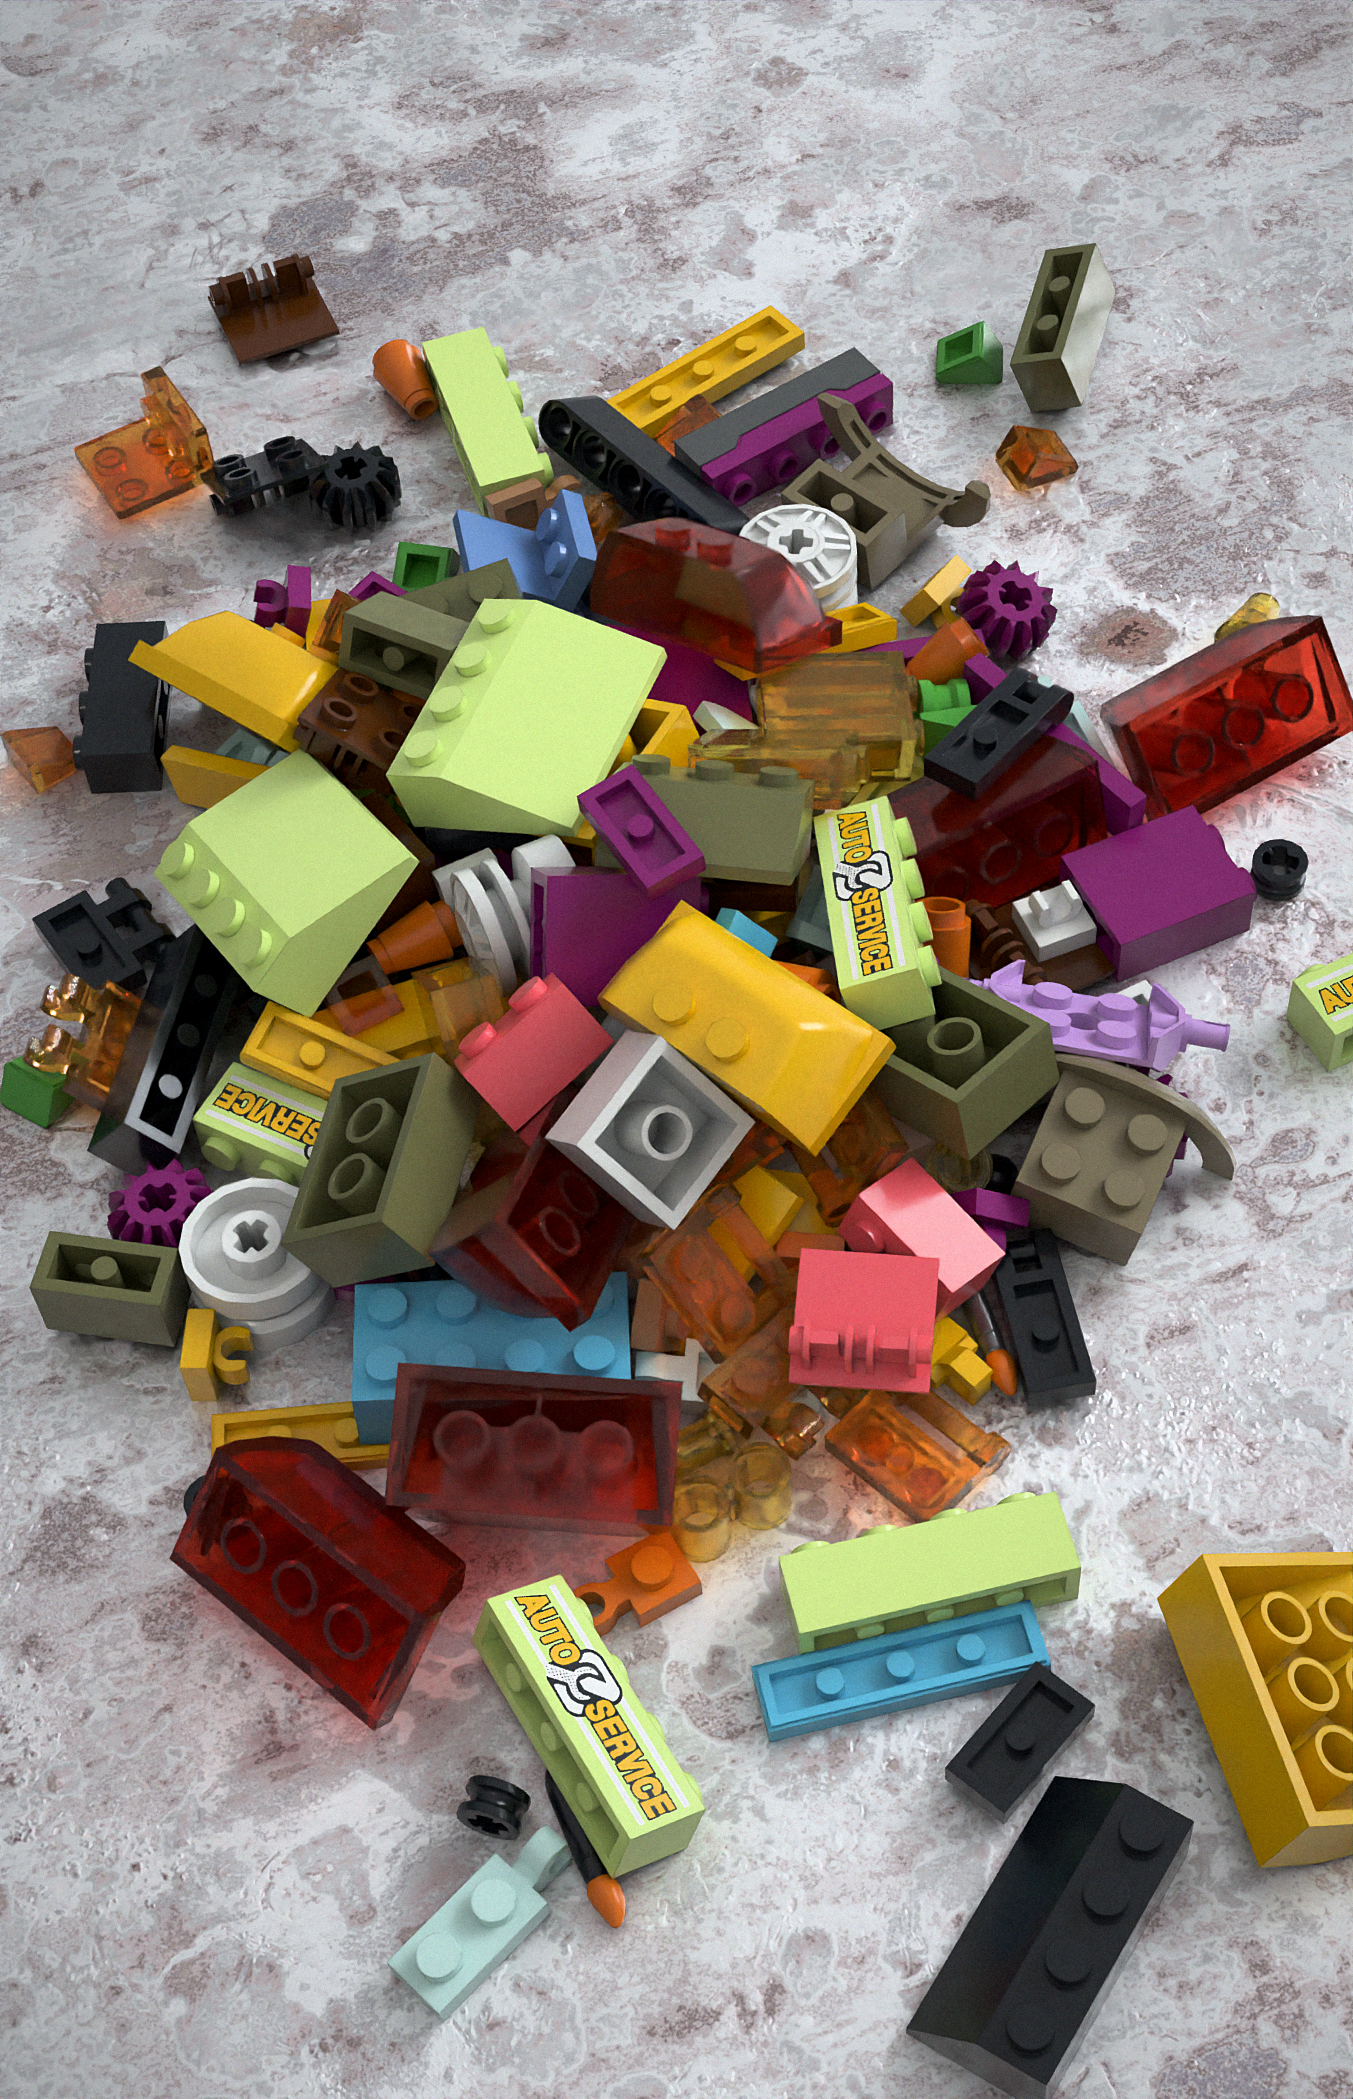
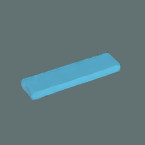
M1026 1600L751 1666V1671L769 1742L1018 1683L1036 1661L1049 1671H1051V1661L1031 1600Z

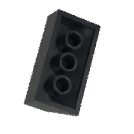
M1054 1776L908 2024L906 2033L1015 2099H1052L1188 1854L1194 1821L1125 1783Z

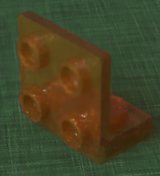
M161 366L140 374L146 397L140 399V406L145 417L74 448L76 459L118 519L128 518L205 484L199 474L212 470L214 458L207 429Z

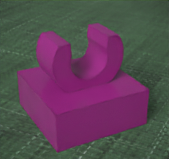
M288 565L283 586L273 580H258L253 601L258 602L254 623L262 627H273L276 622L305 639L312 610L310 567Z
M981 1188L949 1194L1004 1252L1006 1250L1005 1231L1028 1227L1029 1200Z

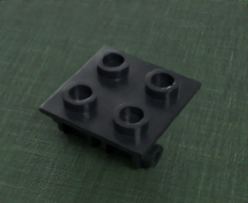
M286 436L266 443L263 446L264 451L244 458L241 454H234L220 458L212 463V470L200 473L199 475L201 480L214 493L209 495L216 516L227 514L231 518L255 509L251 495H254L259 507L265 506L266 501L263 493L265 490L269 489L275 502L281 500L279 486H281L283 495L286 498L308 491V475L330 468L329 463L302 438L296 440L293 436Z

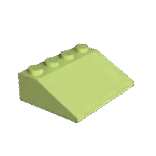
M484 599L386 773L413 826L576 837L585 820V817L579 810L577 796L606 779L668 657L665 649L538 600Z
M298 749L188 822L176 841L172 842L165 849L161 862L153 874L254 992L311 1018L420 861L316 757Z

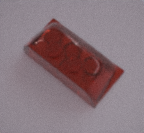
M668 516L610 530L597 553L590 588L592 612L755 674H760L842 644V621L825 614L809 580L778 550L748 538L685 518Z
M1303 615L1280 617L1242 627L1106 701L1101 705L1099 716L1117 756L1129 772L1132 783L1146 794L1144 813L1148 822L1190 805H1193L1198 813L1202 815L1353 731V699L1322 616Z
M1041 735L976 801L926 776L887 794L895 819L907 817L914 837L917 854L908 856L907 860L915 859L925 891V896L914 899L915 902L928 897H948L960 900L965 904L969 900L977 899L980 903H989L996 910L1044 885H1047L1050 889L1058 886L1061 856L1108 838L1098 760L1084 749L1049 735Z
M573 1081L516 1132L508 1125L488 1144L428 1252V1255L446 1272L489 1307L530 1319L557 1318L569 1332L591 1318L636 1219L630 1211L545 1139V1136L581 1091Z
M398 1363L384 1506L403 1516L435 1523L624 1537H646L664 1534L672 1530L683 1384Z
M281 1436L235 1440L216 1448L169 1558L373 1731L392 1721L426 1647L443 1627L463 1589L466 1564L459 1556L322 1446L312 1440Z

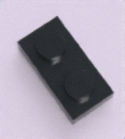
M1036 1661L945 1767V1780L1004 1825L1092 1720L1095 1713V1704Z

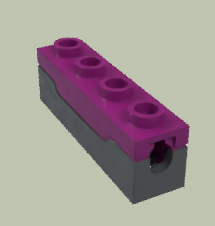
M853 347L675 440V458L733 505L741 507L768 490L790 481L798 474L804 472L818 458L825 461L843 451L832 436V433H830L820 413L816 398L820 393H828L852 403L871 434L876 435L893 424V382L883 373L880 374V370Z

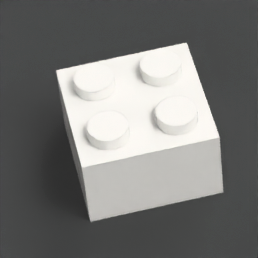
M626 1031L551 1128L545 1139L640 1221L675 1230L756 1121L660 1035Z

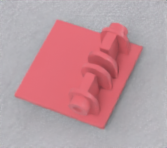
M801 1248L794 1326H790L788 1352L791 1354L789 1384L929 1394L940 1258Z

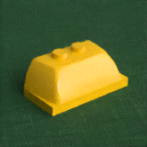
M227 610L189 622L153 647L139 639L128 661L291 754L300 749L302 744L292 738L299 724L297 722L298 716L339 669V656L314 642L309 650L306 651L302 648L306 640L286 627L275 622L271 631ZM339 745L329 764L321 760L319 761L339 781L351 787L354 779L350 778L349 774L358 755L351 752L342 768L337 771L333 768V764L342 747Z
M683 900L678 903L653 938L625 962L597 997L601 1007L611 1017L634 1032L660 1035L731 1100L814 1157L818 1155L897 1048L891 1038Z

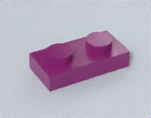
M633 764L577 796L580 812L649 902L706 870L704 854Z

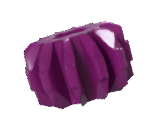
M994 560L985 567L983 572L977 570L975 574H971L963 586L964 592L961 593L956 602L957 608L955 613L963 617L973 630H982L986 647L991 649L994 661L1003 658L1007 652L1018 662L1030 650L1036 651L1048 638V631L1056 620L1058 609L1050 604L1053 599L1054 589L1038 586L1039 571L1029 575L1021 573L1018 560L1008 565L1006 569Z
M174 1158L164 1170H158L155 1165L147 1160L145 1174L137 1177L124 1173L122 1182L124 1190L109 1193L108 1206L111 1214L107 1216L109 1220L107 1222L108 1230L113 1240L179 1248L183 1224L197 1204L214 1191H211L205 1176L200 1173L198 1168L185 1172L183 1165L179 1164Z

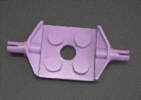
M1021 959L992 973L990 979L984 978L983 981L964 978L1050 1023L1054 1050L1129 1063V1068L1134 1069L1146 1067L1156 1072H1163L1179 1051H1186L1187 1044L1217 1049L1225 1052L1227 1049L1230 1024L1193 1019L1192 1015L1185 1014V1008L1160 984H1152L1148 1006L1137 1004L1133 999L1121 994L1107 993L1100 997L1073 993L1068 987L1053 982H1041L1035 986L1022 984L1025 960Z

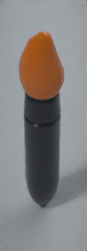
M547 1769L545 1772V1787L548 1798L577 1868L587 1884V1897L592 1906L601 1914L610 1927L617 1929L621 1927L626 1916V1901L623 1890L615 1878L612 1879Z

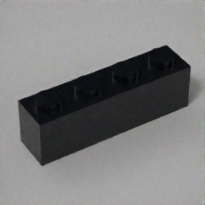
M196 923L166 946L159 955L87 1149L91 1154L137 1177L145 1174L147 1160L159 1169L180 1154L241 980L238 972Z

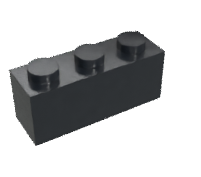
M165 621L96 624L94 647L86 648L84 666L89 686L88 691H81L79 694V716L83 725L82 735L74 736L73 759L76 770L85 771L92 794L162 791L164 766L160 758L166 752L173 686L128 661L139 639L153 647L169 636Z

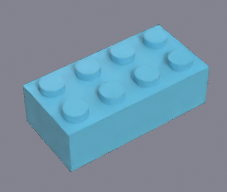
M627 1271L355 1285L352 1406L360 1444L402 1443L403 1437H413V1439H417V1442L634 1431L632 1348H630L631 1320Z

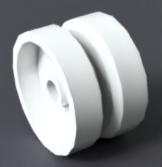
M248 1178L224 1185L197 1204L183 1224L178 1248L197 1309H215L222 1330L232 1326L248 1328L253 1337L254 1350L271 1351L298 1343L322 1325L336 1302L333 1287L281 1246L299 1188L279 1179Z

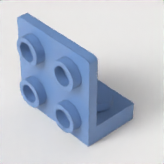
M565 489L560 490L551 508L543 510L537 523L536 532L461 509L456 511L452 519L464 573L508 558L525 600H538L572 613L600 563L582 495Z

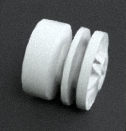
M807 504L781 505L759 513L743 526L735 542L740 629L743 634L858 604L856 536L844 519L825 508Z
M553 834L513 849L511 859L514 880L510 881L498 863L491 858L480 862V881L473 871L467 867L451 872L449 878L455 904V919L464 946L475 967L481 971L493 993L500 999L516 992L518 988L516 972L524 983L529 980L531 867L576 866L565 845L559 837Z

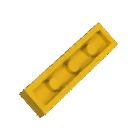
M770 305L606 400V402L653 439L805 349V333Z

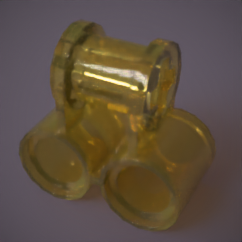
M715 1405L703 1409L701 1419L668 1436L663 1432L651 1436V1444L655 1456L672 1485L667 1495L666 1504L669 1532L687 1560L707 1563L722 1556L732 1542V1522L735 1520L753 1530L766 1531L778 1527L788 1519L793 1508L792 1468L788 1456L779 1447L767 1442H754L740 1448L730 1425ZM757 1481H768L776 1485L771 1490L765 1492H754L746 1488L751 1483ZM696 1513H708L715 1517L710 1522L702 1525H695L685 1521L690 1515Z

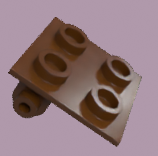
M295 253L290 257L274 261L275 276H273L267 262L261 264L263 280L258 281L254 269L250 267L246 269L249 284H247L246 277L242 271L226 277L216 278L217 284L208 286L210 294L208 301L239 365L262 360L269 356L303 345L313 344L319 340L340 334L330 311L312 279L315 273L308 255L299 258L298 254Z
M340 667L298 716L297 722L299 724L292 738L302 743L301 751L309 753L327 764L333 759L338 746H342L333 764V768L337 771L342 768L351 752L357 754L358 757L349 777L356 780L366 762L369 761L370 764L361 783L378 791L386 798L391 793L397 796L386 773L423 707L415 703L404 702L380 689L366 675L350 672Z
M1047 885L996 910L989 903H980L977 899H972L965 903V915L971 919L969 975L974 980L983 981L984 978L990 979L992 973L1021 959L1025 960L1022 984L1035 986L1041 982H1053L1064 985L1071 989L1073 993H1076L1115 973L1116 968L1096 943L1040 963L1037 961L1012 919V905L1017 900L1029 897L1033 892L1038 890L1043 892L1050 889Z

